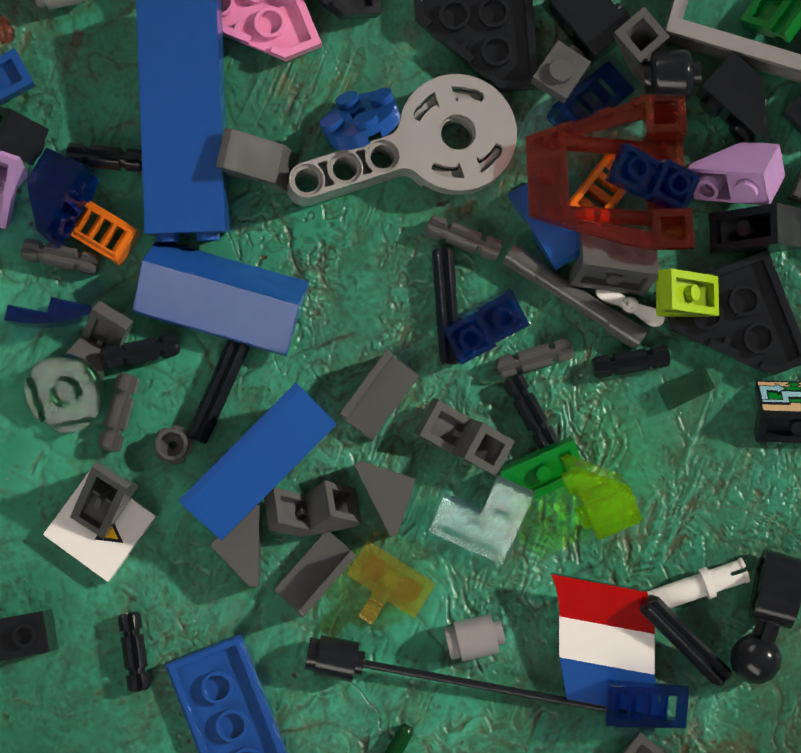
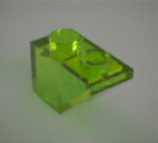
M569 454L561 457L566 471L560 475L569 495L576 494L580 506L574 508L584 531L590 528L596 538L601 540L643 521L629 484L618 472Z

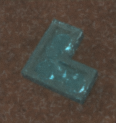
M497 476L483 509L445 492L428 532L499 564H503L534 498L535 491Z

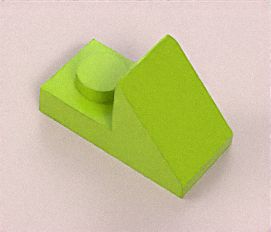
M672 268L658 270V278L655 281L657 316H719L718 276Z

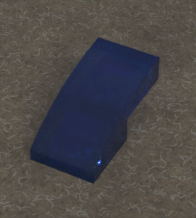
M51 297L47 313L7 305L4 320L12 325L23 327H65L86 322L93 307Z

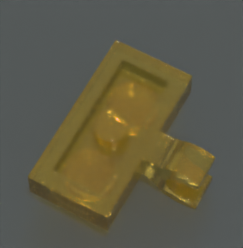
M370 541L366 542L346 574L373 592L358 615L359 618L370 625L373 624L386 602H389L414 619L436 585Z

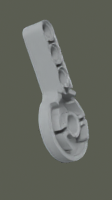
M464 74L438 76L422 84L408 98L401 112V119L392 134L370 141L371 144L361 148L340 150L297 164L289 175L288 195L294 203L300 206H310L401 176L411 178L421 187L424 185L444 194L464 195L477 192L492 184L503 173L512 159L517 142V127L514 114L503 95L484 80ZM452 89H463V90H467V91H474V92H477L478 94L473 93V92H472V93H468V92H464V91H453ZM434 94L432 98H430L426 103L423 104V106L420 109H418L415 112V110L419 108L427 98ZM451 123L464 126L470 135L469 145L459 150L448 147L441 137L442 128ZM495 145L501 148V154L499 157L498 155L500 153V150L498 148H495L493 152L483 162L478 163V161L484 159L491 152ZM375 153H384L390 158L391 166L388 168H378L372 163L371 156ZM341 164L347 165L353 170L354 177L350 180H341L335 176L333 168ZM436 165L442 168L455 169L456 171L443 170L437 167H434V169L432 170V166ZM308 176L315 181L317 188L312 192H302L297 188L295 181L299 177Z

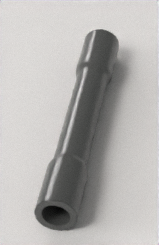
M514 243L502 261L504 265L530 282L537 283L601 325L606 332L633 350L638 347L648 331L621 312L606 306L581 288L570 286V281L547 267L542 260Z

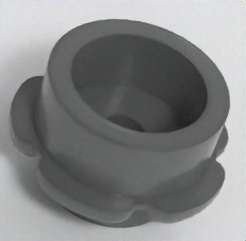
M173 425L169 429L162 428L155 436L156 446L154 447V452L161 461L166 460L171 465L181 464L186 460V456L192 453L193 440L187 436V430L181 426ZM172 441H175L177 443V447L175 449L170 448V443Z

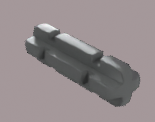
M436 215L430 218L425 231L427 237L438 241L442 238L446 240L445 243L472 254L479 252L481 253L480 257L495 261L498 258L502 248V241L489 235L487 238L482 237L481 232L454 222L450 225L447 223V219Z
M25 239L21 249V257L25 261L34 263L42 261L44 265L71 271L79 269L80 273L96 275L100 265V256L97 253L89 251L80 253L78 249L52 243L43 245L41 241L34 239Z
M564 338L553 341L550 346L546 343L516 353V356L508 354L498 357L496 359V367L499 376L505 379L515 376L518 371L526 373L553 365V361L556 360L558 363L570 360L574 357V351L570 340Z
M119 373L116 376L113 388L117 389L115 395L111 394L103 423L106 426V430L101 431L98 441L100 448L113 452L121 450L124 436H121L122 430H127L135 401L131 398L132 394H137L140 383L139 378L125 373Z

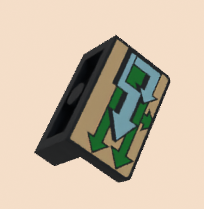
M756 381L755 393L758 403L754 427L756 442L801 443V381Z

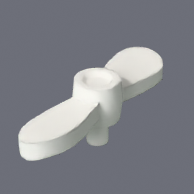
M595 289V294L600 301L620 307L625 314H634L648 326L659 327L664 323L665 318L657 316L655 308L638 304L634 297L626 298L619 292Z

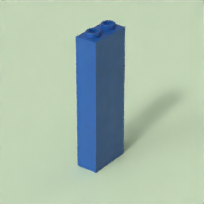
M136 0L144 232L149 236H156V243L180 242V235H196V241L198 242L220 241V234L230 233L228 174L216 167L224 128H226L222 0Z

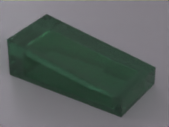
M705 366L657 390L667 410L670 411L715 389V386Z

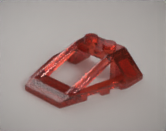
M644 94L618 107L611 108L610 106L596 111L595 115L573 123L571 120L526 136L529 217L547 224L630 247L652 251L694 249L692 208H687L683 141L687 133L685 96ZM643 119L642 141L580 136ZM567 151L642 157L645 210L570 206ZM618 225L646 226L648 231Z

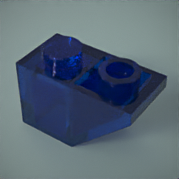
M45 148L26 180L37 231L53 246L60 248L65 239L72 234L76 220L83 208L94 197L99 180L84 164L49 148Z

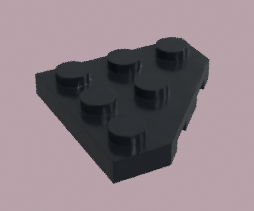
M414 0L415 21L499 92L538 90L536 86L530 83L538 70L533 0Z
M768 250L703 273L718 276L719 316L664 317L668 330L769 376L801 365V333Z

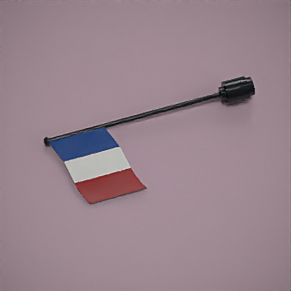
M551 573L559 604V660L566 697L365 660L366 652L358 650L359 642L321 635L320 639L310 637L304 670L314 671V676L352 682L353 675L361 676L363 668L659 722L660 727L666 726L669 722V715L665 711H661L655 680V626L640 612V604L648 597V593L645 590Z

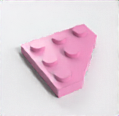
M222 0L223 36L285 62L322 47V42L304 0Z

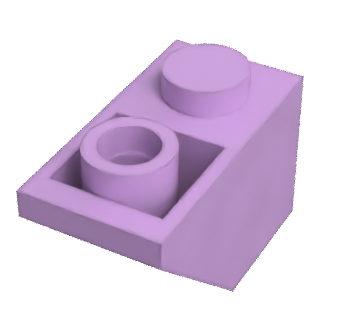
M740 142L695 161L688 167L695 200L754 205L771 204L785 178L780 144Z

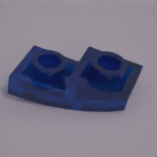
M626 142L620 145L605 181L652 203L684 213L701 176L668 158L660 161Z
M509 288L442 328L462 365L496 347L495 343L530 324L513 291Z

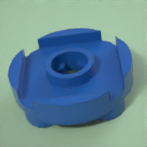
M380 88L376 91L359 95L356 91H348L336 98L337 106L332 108L320 120L319 124L327 142L329 141L333 148L337 150H352L371 144L368 137L379 131L382 138L389 134L398 125L401 114L390 88Z

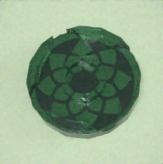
M55 353L39 361L32 368L24 387L26 403L33 416L41 423L45 422L52 426L51 429L59 433H75L88 427L101 413L105 400L103 383L97 371L87 361L70 353Z

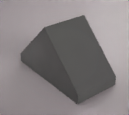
M363 461L354 464L390 537L398 534L416 479Z
M96 462L89 472L70 518L104 539L139 486L109 466Z
M256 505L222 541L217 537L210 544L249 587H259L261 581L262 505Z

